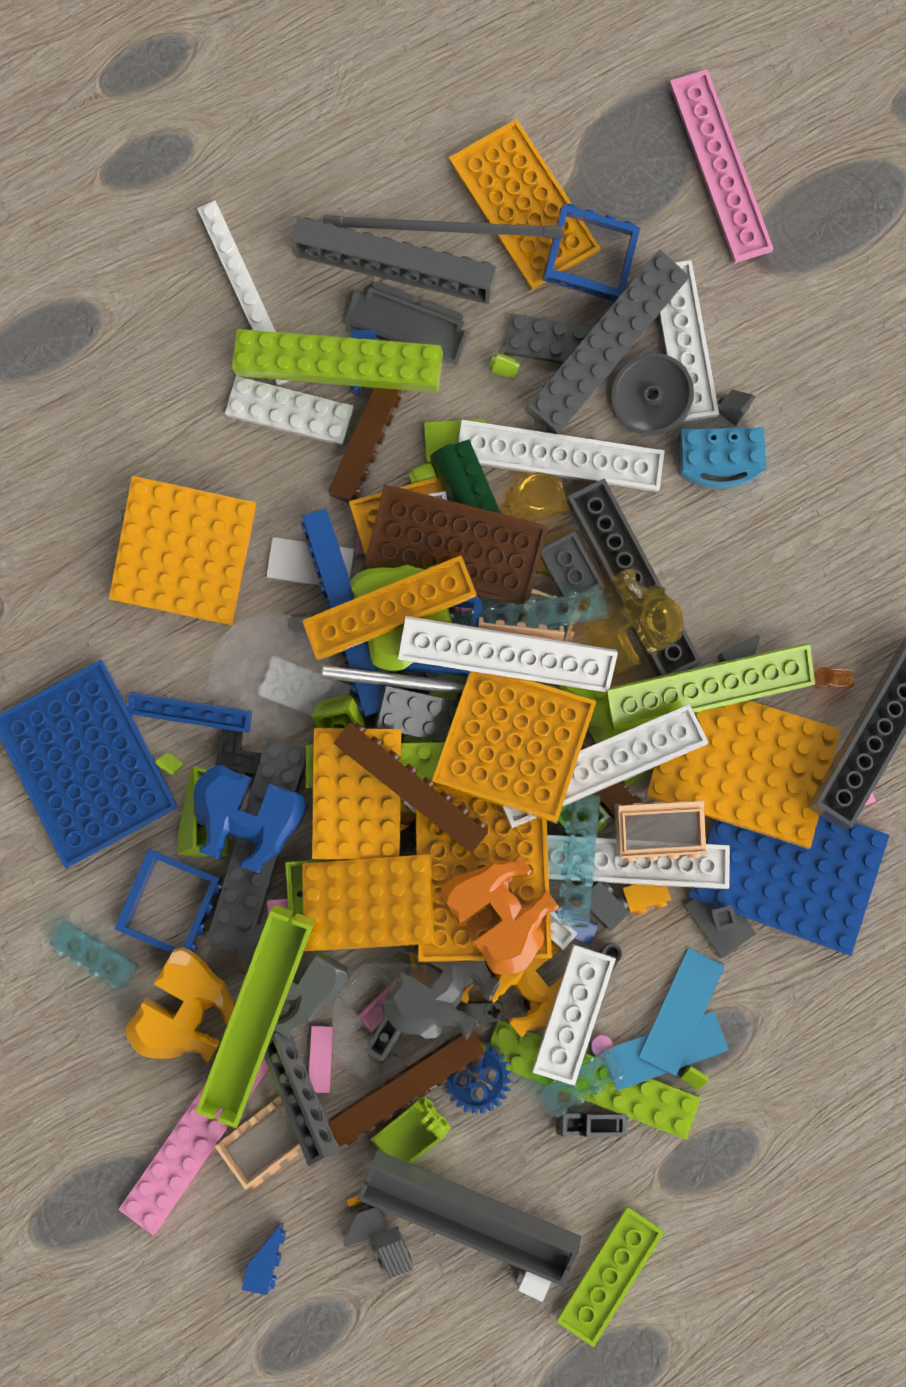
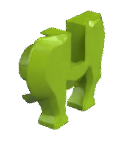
M404 565L397 568H372L361 571L350 580L354 598L356 599L424 571V569ZM448 608L422 618L452 623ZM403 627L367 641L374 666L384 670L397 671L403 670L413 663L398 659Z

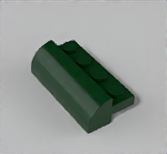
M470 439L454 445L448 444L430 456L443 491L446 492L447 500L501 514Z

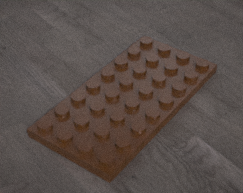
M384 484L364 566L369 568H397L410 565L425 570L430 566L439 565L461 555L477 595L527 607L548 526Z

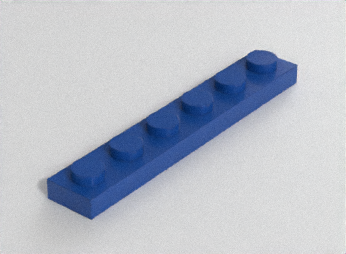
M131 692L128 696V709L131 715L245 733L251 731L252 710Z

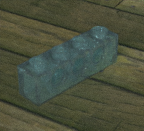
M69 921L61 923L49 943L54 946L53 951L62 956L65 954L70 956L72 963L79 967L86 966L90 969V974L97 978L104 977L108 980L107 984L117 990L119 987L121 989L127 987L140 966ZM74 939L80 943L77 951L71 948V943ZM92 950L98 954L96 962H92L89 959V954ZM110 961L116 965V970L113 974L107 970V965Z
M610 1047L581 1065L575 1086L555 1080L537 1091V1094L550 1117L556 1116V1118H559L568 1112L566 1108L573 1104L575 1107L586 1101V1096L591 1093L597 1095L605 1090L604 1086L609 1082L615 1084L622 1080L626 1070L613 1048ZM599 1067H605L607 1070L604 1078H597L595 1075ZM581 1078L588 1080V1086L583 1090L577 1088V1081ZM561 1090L569 1091V1098L565 1101L558 1099V1093Z

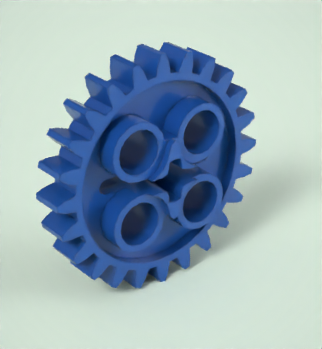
M486 1044L485 1056L479 1060V1065L476 1068L472 1066V1061L466 1064L467 1069L474 1074H479L478 1077L485 1083L490 1084L493 1087L492 1090L485 1083L476 1082L477 1078L465 1070L457 1075L455 1073L451 1074L444 1083V1085H449L450 1087L446 1090V1093L453 1094L450 1101L458 1100L456 1107L461 1108L464 1105V1112H469L471 1109L472 1114H477L479 1109L481 1114H486V1108L489 1111H494L493 1104L499 1107L501 1106L499 1099H507L504 1091H511L506 1086L507 1083L513 1082V1080L507 1078V1075L513 1073V1071L506 1070L510 1062L502 1061L506 1055H498L499 1048H494L491 1051L492 1044ZM492 1069L496 1072V1078L493 1081L489 1079V1072ZM463 1074L467 1078L464 1086L460 1084V1077ZM480 1087L484 1091L482 1099H479L476 1095Z

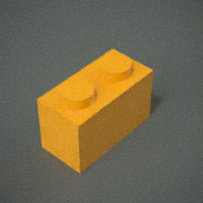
M632 884L620 888L624 901L629 905L627 910L630 913L634 912L635 915L647 912L646 908L654 906L655 909L667 906L666 901L671 900L667 886Z

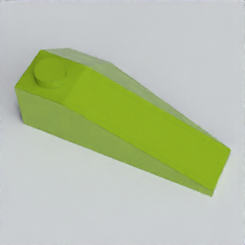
M195 766L191 769L178 831V854L191 857H212L199 852L200 848L207 843L206 827L198 823L194 813V786L207 769ZM228 836L225 848L222 850V856L228 855Z

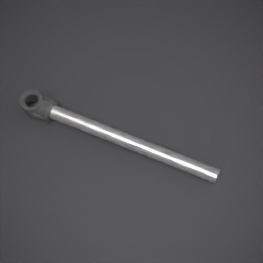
M322 666L321 678L455 694H462L466 682L331 666Z

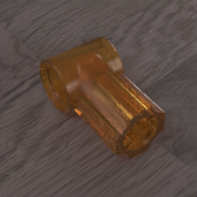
M821 667L814 671L815 685L812 686L817 689L823 687L852 688L854 687L855 673L853 669ZM819 673H821L825 677L824 683L819 681Z

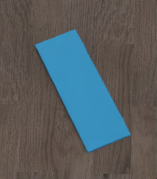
M690 948L687 949L682 962H680L681 965L639 1055V1058L675 1076L679 1071L725 965Z
M714 1011L703 1015L680 1068L729 1051ZM648 1035L602 1051L616 1091L668 1073L639 1058Z

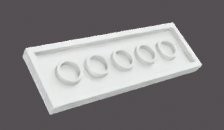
M236 376L225 415L230 418L344 446L354 406Z
M574 944L572 945L532 1068L533 1073L575 1086L616 958Z

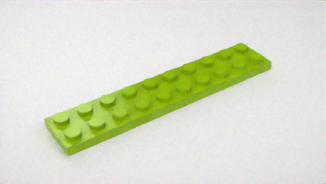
M804 643L611 687L606 690L612 729L617 731L642 725L689 704L695 713L815 685L810 644Z
M502 1020L497 1021L489 1044H492L491 1051L494 1048H499L498 1055H506L502 1060L503 1062H510L506 1070L513 1071V1073L616 1113L627 1114L629 1118L687 1140L701 1100L700 1097L652 1078L616 1091L606 1061L587 1053L584 1055L575 1086L533 1073L532 1068L543 1036L527 1031L521 1038L510 1023Z

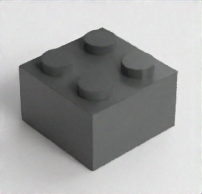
M599 881L595 882L578 901L606 930L612 931L630 913L627 910L629 905L621 897L615 898L612 894L614 890L606 882L601 883Z

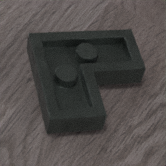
M222 729L216 765L224 766L232 771L256 774L261 753L241 750L244 732Z

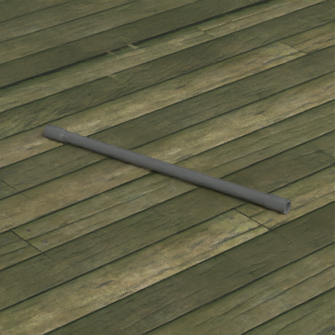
M324 215L323 223L329 222L340 228L540 236L563 239L564 226L556 225L533 226L359 218L339 215Z

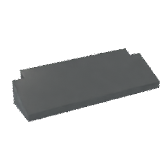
M380 282L373 283L372 287L368 288L367 294L354 291L344 323L363 330L375 329L376 335L394 342L441 345L443 351L442 360L458 365L470 336L469 332L461 330L464 324L461 313L428 300H422L420 305L414 303L415 297L412 294Z

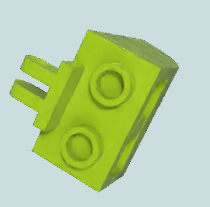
M424 1096L412 1102L409 1107L401 1111L370 1140L379 1151L411 1164L441 1141L451 1127L447 1120L435 1109L433 1103Z

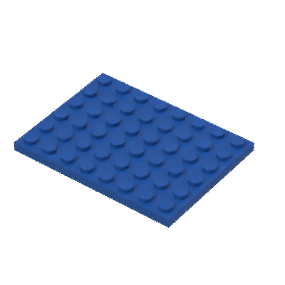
M100 659L0 714V739L65 868H70L179 808L104 660Z
M819 815L811 848L807 849L714 819L706 844L730 846L729 889L691 887L688 897L718 908L732 905L734 913L739 916L851 956L890 835L855 823L852 828L841 830Z

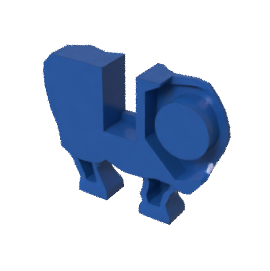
M216 765L202 774L194 786V813L198 823L205 826L207 832V843L200 848L199 852L221 859L222 850L225 848L228 835L238 839H251L255 844L254 853L241 861L240 867L262 873L263 865L281 853L287 839L296 831L303 820L307 809L305 798L302 795L269 784L258 816L240 811L252 778L236 773L224 766Z

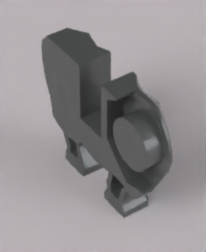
M265 923L251 928L240 939L237 966L244 976L248 972ZM317 951L300 980L296 981L293 979L286 998L290 1004L289 1012L279 1016L275 1031L289 1038L294 1028L311 1022L320 1009L333 1001L341 993L350 977L348 967L323 952Z
M418 948L414 952L416 959H418ZM485 961L423 962L442 973L433 989L428 988L402 972L394 988L383 1002L385 1015L398 1031L420 1035L425 1039L438 1038L443 1028L458 1030L463 1038L467 1040L478 1020L476 1017L468 1016L466 1012L456 1009L461 1001L464 988L469 987L471 984L479 985L485 999L490 1002L501 984L499 979L491 977Z

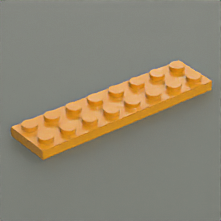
M460 555L302 621L315 658L319 661L403 627L405 616L425 618L474 598L477 594L463 558Z

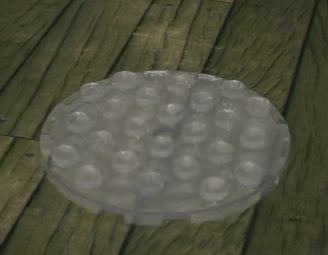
M261 613L239 621L222 636L216 645L210 661L209 685L216 705L252 710L251 731L246 734L265 739L284 738L297 734L314 723L312 714L315 706L324 698H331L334 680L321 678L322 666L334 667L331 656L319 661L315 658L302 620L280 613ZM269 670H274L277 673V678L273 682L266 679V674Z

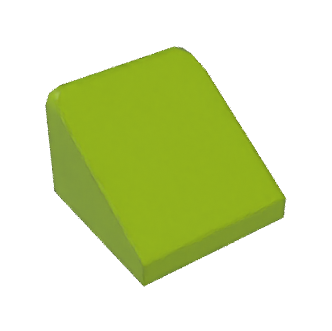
M170 753L164 754L155 762L157 766L172 776H176L184 765L183 762Z
M687 1065L680 1078L695 1089H700L709 1081L708 1076L690 1065Z

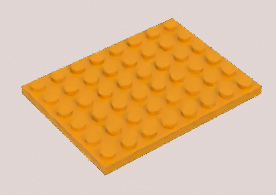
M750 700L695 712L694 714L707 738L708 744L654 767L645 797L664 803L703 800L705 801L704 816L807 849L811 848L819 815L807 806L833 762L841 729Z
M434 786L433 788L439 793L443 790L453 798L450 802L458 807L461 804L470 811L468 816L474 821L476 818H479L487 825L485 829L488 831V834L473 853H470L416 810L417 855H431L434 944L418 945V961H486L474 945V941L499 924L502 919L490 904L460 926L440 898L442 886L452 878L463 873L481 869L492 861H514L517 856L521 855L531 868L532 874L528 877H513L508 886L509 891L521 901L524 907L530 906L536 898L541 897L543 892L547 890L549 893L547 820L537 817L511 829L501 805L443 786ZM546 913L541 925L538 927L544 934L543 944L533 959H552L550 913Z

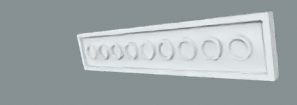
M462 420L459 442L470 439L479 463L482 466L594 483L605 478L608 485L659 492L665 450Z
M405 616L398 659L606 692L610 688L618 652L614 649Z
M690 704L581 750L563 806L707 745V738ZM501 806L511 829L537 818Z
M547 835L549 879L729 889L730 846L706 844L707 853L700 854L698 858H688L686 854L679 855V859H666V856H658V860H645V857H637V861L624 862L623 858L617 856L616 839ZM626 840V850L698 846V844Z

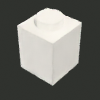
M520 1269L516 1278L518 1291L543 1302L551 1281Z

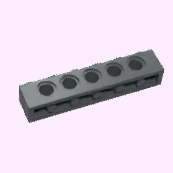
M280 1033L273 1034L264 1057L308 1167L325 1163L340 1154L338 1146L292 1034L289 1038Z

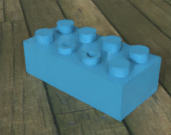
M764 427L683 429L678 436L680 477L698 486L712 489L739 487L759 477L766 468ZM747 475L742 479L727 482L711 481L700 477Z

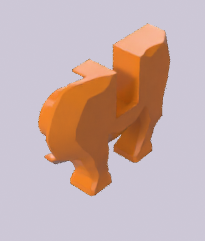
M521 855L517 856L514 861H492L481 869L456 876L446 882L440 892V898L460 926L490 904L502 919L499 924L474 941V945L494 974L508 975L526 969L537 951L542 947L544 934L538 927L541 925L546 913L555 912L559 909V906L547 890L528 907H524L521 901L509 891L508 883L512 881L513 877H528L532 874L531 868Z

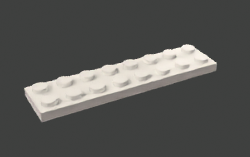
M692 260L675 262L690 278L659 313L666 355L677 359L684 365L694 385L693 406L683 422L718 417L719 410Z

